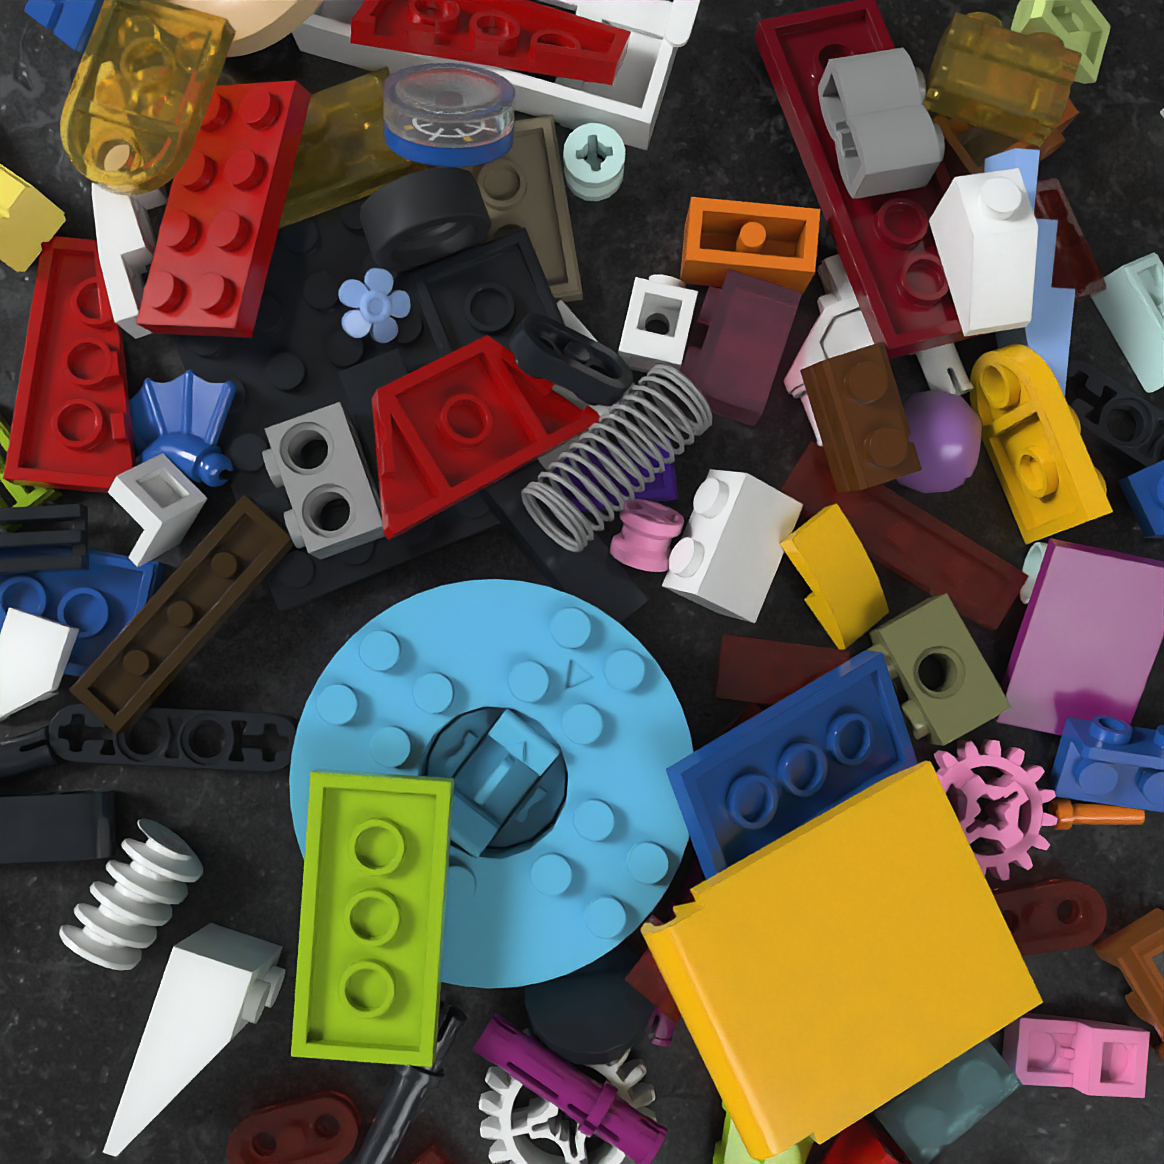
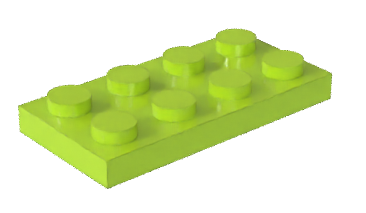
M316 769L310 772L291 1057L424 1067L433 1066L437 1050L455 778Z

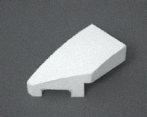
M9 607L0 633V722L10 718L9 715L59 694L57 689L78 635V628L22 609Z

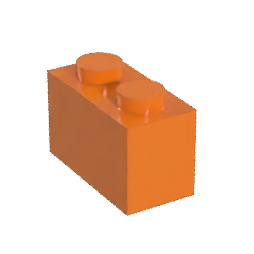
M691 197L685 222L680 280L685 284L803 295L815 274L821 209Z

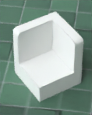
M163 453L117 475L108 491L144 529L128 557L137 567L146 564L179 545L208 499Z

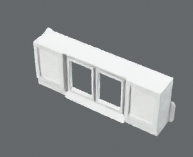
M324 0L314 13L296 28L292 34L299 50L383 75L388 73L453 93L481 97L493 101L502 107L533 116L544 117L553 115L554 122L573 130L588 123L605 124L619 134L625 145L647 151L677 49L684 46L690 38L701 0H674L673 2L666 0H538L576 11L575 15L631 32L626 56L613 85L584 82L563 77H556L555 83L500 67L350 43L351 19L365 0Z

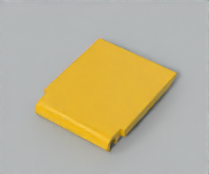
M931 761L921 762L882 779L690 889L696 902L674 906L675 919L661 926L644 923L640 929L749 1156L754 1159L774 1157L808 1136L819 1145L1043 1003Z

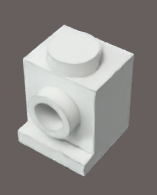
M651 275L649 280L635 277L618 350V355L626 362L630 369L648 373L655 365H669L680 370L698 291L686 289V284L683 281L667 275ZM651 320H660L666 324L668 332L665 335L648 332L645 329V325Z

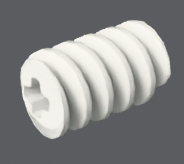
M145 818L138 820L137 824L149 838L146 843L127 838L121 844L124 851L133 859L130 865L116 860H109L106 864V870L117 881L115 886L100 881L93 882L90 886V892L101 903L99 908L86 903H79L74 908V914L85 927L81 929L66 924L61 926L59 932L64 944L78 955L103 967L119 971L131 970L141 960L140 948H147L157 937L155 926H163L171 919L172 907L170 904H179L188 895V887L185 882H195L203 874V866L199 858L185 841L165 826Z

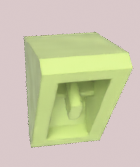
M1020 0L1002 60L1021 65L1026 57L1036 51L1052 75L1083 84L1095 83L1111 26L1092 0Z

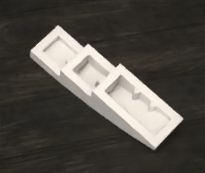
M112 63L101 68L93 124L92 201L99 260L114 322L136 339L152 333L136 324L145 287L141 274L146 273L145 266L152 263L157 244L147 210L167 204L168 195L152 145L143 139L140 132L139 119L142 117L141 110L135 108L131 103L128 93L129 83L116 65Z

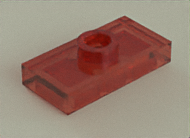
M1055 177L1037 181L1034 207L1035 218L1058 220L1051 287L1075 289L1074 303L1089 299L1106 290V283L1059 180Z
M723 634L721 635L714 698L774 705L848 661L850 651Z

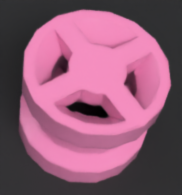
M635 499L632 502L624 501L625 510L620 512V519L624 524L621 533L615 535L612 539L610 554L623 564L636 569L650 572L667 571L669 569V557L672 552L670 548L672 538L681 533L684 517L677 511L656 502Z

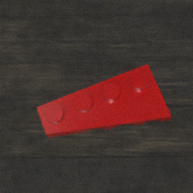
M365 0L351 19L350 43L584 82L613 85L626 56L631 32L528 0Z
M53 236L49 242H42L41 245L42 251L39 257L3 479L14 485L108 493L117 475L136 467L122 328L114 322L99 260L97 240Z

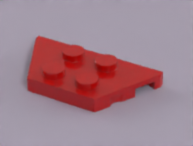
M488 335L377 389L372 397L383 533L388 541L579 437L583 433L588 432L589 427L593 423H599L600 415L588 405L581 410L552 390L553 382L545 378L537 379L527 375L516 364L514 354Z

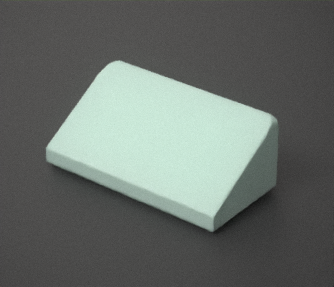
M1153 252L1121 266L1089 288L1091 298L1143 389L1148 393L1164 386V265L1158 255Z

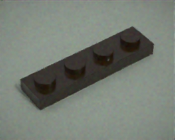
M243 495L74 683L69 691L115 734L126 733L292 548L294 542L289 531L252 497Z

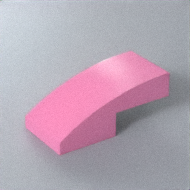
M1026 1013L1005 1026L1000 1077L1018 1085L1073 1087L1091 1096L1145 1098L1150 1032L1142 1028L1094 1020Z

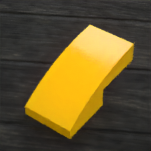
M837 503L823 508L779 543L813 591L804 600L839 650L847 649L889 613L885 595L874 567L861 541Z

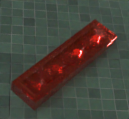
M813 441L807 445L779 490L803 504L800 514L808 519H811L823 508L837 503L869 557L932 596L947 593L959 613L988 631L997 630L1029 575L882 484L863 490L837 493L825 450Z

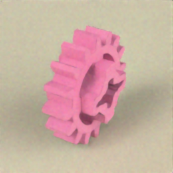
M984 739L979 753L972 741H957V758L946 751H937L934 756L940 769L936 774L945 793L947 790L950 793V804L969 844L982 837L995 848L985 852H973L984 876L988 867L993 877L1002 881L1008 880L1010 872L1008 863L1010 862L1026 870L1033 867L1031 858L1026 851L1031 846L1047 850L1050 844L1044 837L1039 835L1041 826L1057 825L1058 819L1051 814L1044 813L1042 807L1043 803L1049 802L1056 797L1055 791L1037 788L1035 784L1045 772L1041 766L1032 764L1021 768L1025 751L1020 748L1009 747L1001 755L1000 741ZM980 766H991L1003 772L1004 775L993 777L985 783L971 769ZM979 797L991 800L985 807L986 814L989 816L985 822L974 819L981 811L979 804L976 802ZM1020 806H1021V807H1022L1021 819H1020V822H1019V825H1018L1019 810H1020Z

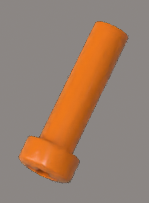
M1053 798L1048 805V814L1058 818L1057 825L1051 826L1055 830H1069L1072 824L1142 825L1145 820L1144 809L1109 804H1073L1068 798Z

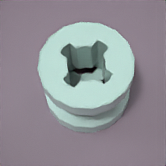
M588 123L579 126L571 132L564 144L563 173L567 187L575 196L583 200L600 201L607 199L619 189L623 181L626 149L622 138L613 128L601 123ZM597 154L601 155L605 160L602 161V159L597 157Z

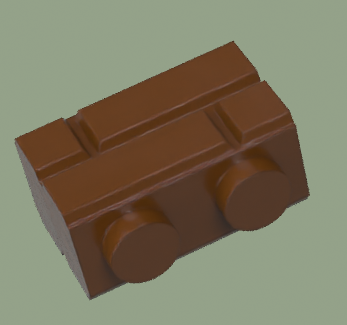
M883 341L820 361L800 370L837 493L863 490L922 470L915 445L908 440V436L911 434Z

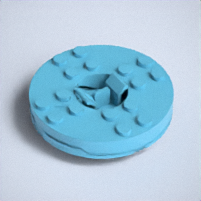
M502 579L469 580L442 585L418 593L393 605L363 626L335 654L317 680L306 702L297 727L291 755L289 778L290 805L295 834L304 859L310 772L316 769L455 778L441 982L477 988L519 987L545 982L569 974L592 963L621 943L655 908L669 887L681 863L690 836L665 769L694 751L682 706L671 683L651 654L619 622L597 607L571 594L548 586Z

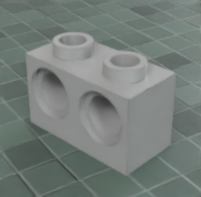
M341 402L265 428L271 448L262 452L264 463L275 487L285 486L292 509L284 512V518L292 541L298 549L306 546L309 554L321 560L385 537L383 533L380 495L352 417ZM313 440L326 441L328 454L324 462L313 469L301 468L299 463L301 449ZM335 499L347 500L350 507V515L346 524L338 530L325 531L320 523V514L323 507Z

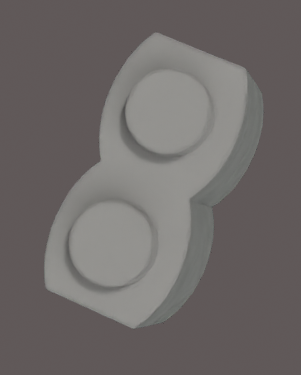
M904 48L829 59L818 85L819 101L827 130L835 142L837 160L843 182L852 199L925 187L943 159L945 142L940 126L937 123H933L928 111L923 106L926 85L921 69L914 67L909 54Z

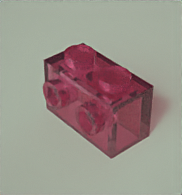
M728 269L721 289L709 285L697 321L709 327L702 348L689 345L681 372L701 390L710 405L712 413L755 426L763 414L801 299V292ZM686 393V396L693 402V404H694L695 407L697 408V406H696V404L694 403V401H693V400L691 399V397Z

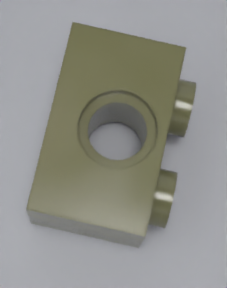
M947 593L930 597L865 633L872 645L867 651L883 652L891 680L904 702L899 706L906 727L916 739L924 737L928 744L944 746L1012 708ZM928 655L935 657L943 668L942 682L932 691L921 683L918 674L921 661Z

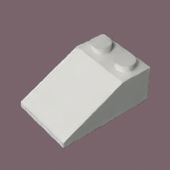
M213 923L206 925L173 946L103 1153L116 1157L248 1022L257 1023L264 1006L269 1008L273 1006L285 975V969L277 967L283 946Z

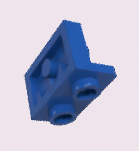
M1105 715L1094 716L1092 720L1067 717L1048 781L1050 789L1055 791L1056 797L1164 812V725H1160L1154 730L1130 726L1120 719Z

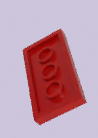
M296 80L197 87L180 155L175 167L164 217L160 225L149 275L144 287L143 298L136 321L137 325L158 334L252 338L311 98V93Z

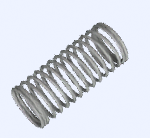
M655 365L647 373V376H643L639 380L638 385H634L629 390V395H623L619 399V404H614L609 408V414H603L599 418V423H593L589 427V433H583L579 437V443L573 442L569 446V453L562 452L558 456L559 462H552L548 466V472H541L538 475V482L531 481L521 491L522 501L528 513L556 543L573 552L582 551L588 545V541L594 539L593 530H604L603 520L613 521L614 511L621 512L625 510L624 501L632 502L635 500L634 491H644V482H653L655 480L654 473L665 471L664 463L671 464L674 462V454H682L684 452V444L691 445L694 443V435L700 436L712 425L713 416L707 399L692 380L679 370L669 365ZM656 374H661L665 377H668L677 385H679L691 397V399L696 404L697 408L695 407L693 402L680 389H678L670 382L659 377H656ZM659 384L674 392L695 415L697 422L687 418L681 409L665 396ZM643 391L651 394L657 406L645 399ZM627 400H628L629 406H628V405H624V403H625ZM634 401L642 404L649 417L636 409ZM618 409H619V414H620V416L614 414V412L617 411ZM624 410L633 414L643 431L626 418ZM653 412H655L669 426L672 432L661 423V421L656 417V415ZM607 419H609L610 426L604 424ZM614 420L623 423L629 435L649 456L656 459L660 467L652 466L644 452L628 436L617 429ZM648 426L659 436V438L648 428ZM597 428H599L600 435L594 434ZM678 428L689 434L687 440L683 439ZM605 430L613 433L629 456L648 470L650 473L649 477L643 476L633 461L618 446L609 441ZM666 435L679 443L680 447L674 449ZM589 438L591 446L583 442ZM595 440L603 443L615 460L640 483L639 487L632 485L622 470L599 450ZM653 441H654L659 447H661L662 449H664V450H666L667 452H669L670 457H669V458H663V456H662L660 450H659V449L657 448V446L653 443ZM577 447L579 448L581 456L576 453H573V451ZM585 450L597 456L609 474L627 488L630 496L620 493L611 479L590 461ZM569 457L572 466L563 463V460ZM576 460L588 467L598 482L617 498L619 506L609 502L603 492L581 472ZM559 467L562 476L553 473V470ZM566 471L579 478L587 490L606 507L609 516L600 512L590 499L572 483ZM545 477H549L552 487L543 483ZM556 481L563 484L575 495L580 503L595 516L599 525H595L586 519L581 511L565 497ZM535 497L548 505L559 521L573 533L576 540L566 535L545 515L537 504Z

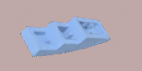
M1013 148L985 158L984 173L1019 168L1034 212L1040 150ZM1036 218L1038 240L1031 322L1027 327L997 331L995 335L998 348L1009 344H1022L1039 354L1054 373L1065 397L1075 289L1051 287L1058 220Z

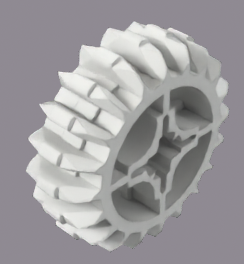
M529 1028L522 1031L539 1041L535 1033ZM630 1048L619 1053V1059L603 1065H586L600 1072L612 1085L617 1087L618 1092L616 1095L645 1116L657 1122L656 1113L644 1107L655 1100L654 1087L652 1084L638 1083L646 1074V1066L643 1060L634 1059L624 1063ZM490 1067L488 1069L485 1081L494 1091L481 1094L479 1109L491 1116L481 1122L480 1134L483 1138L496 1140L489 1151V1158L492 1164L511 1160L509 1164H636L632 1159L624 1155L622 1151L608 1142H604L600 1147L587 1153L585 1147L586 1135L578 1131L579 1123L575 1121V1136H573L569 1120L562 1119V1111L558 1113V1107L540 1096L530 1099L529 1106L514 1109L515 1097L523 1084L515 1080L500 1067ZM529 1133L531 1139L549 1138L554 1140L562 1148L565 1157L552 1155L539 1149L524 1134Z

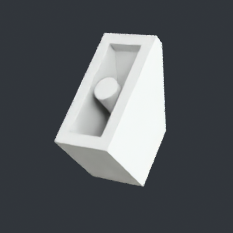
M1019 168L955 177L931 216L929 223L964 337L1027 327L1032 319L1038 224Z

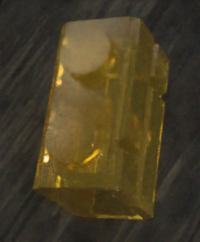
M955 12L938 44L930 74L925 84L926 94L923 106L926 110L1041 146L1062 119L1071 91L1069 89L1074 81L1082 54L1081 52L1065 48L1063 41L1051 33L1034 32L1025 35L1003 28L1001 21L989 13L972 12L963 15Z

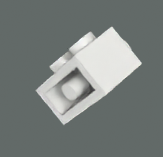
M710 469L706 480L700 485L693 501L694 509L683 536L670 554L669 569L662 586L718 614L755 623L784 554V550L779 543L792 534L803 504L748 473Z

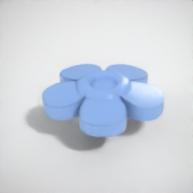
M371 268L365 275V285L358 280L349 279L339 289L338 296L340 301L348 307L356 308L344 314L342 327L348 335L354 338H361L370 331L374 341L387 343L393 340L398 333V325L390 316L396 318L407 316L411 307L410 298L405 291H391L393 277L390 272L380 268Z

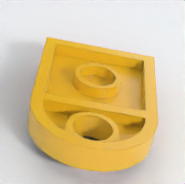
M1009 344L982 354L975 362L971 372L970 382H972L974 387L970 391L971 408L980 418L982 424L981 438L1025 544H1030L1113 512L1106 496L1105 480L1100 471L1094 467L1080 435L1081 426L1079 418L1075 411L1067 404L1061 387L1048 364L1034 350L1022 344Z

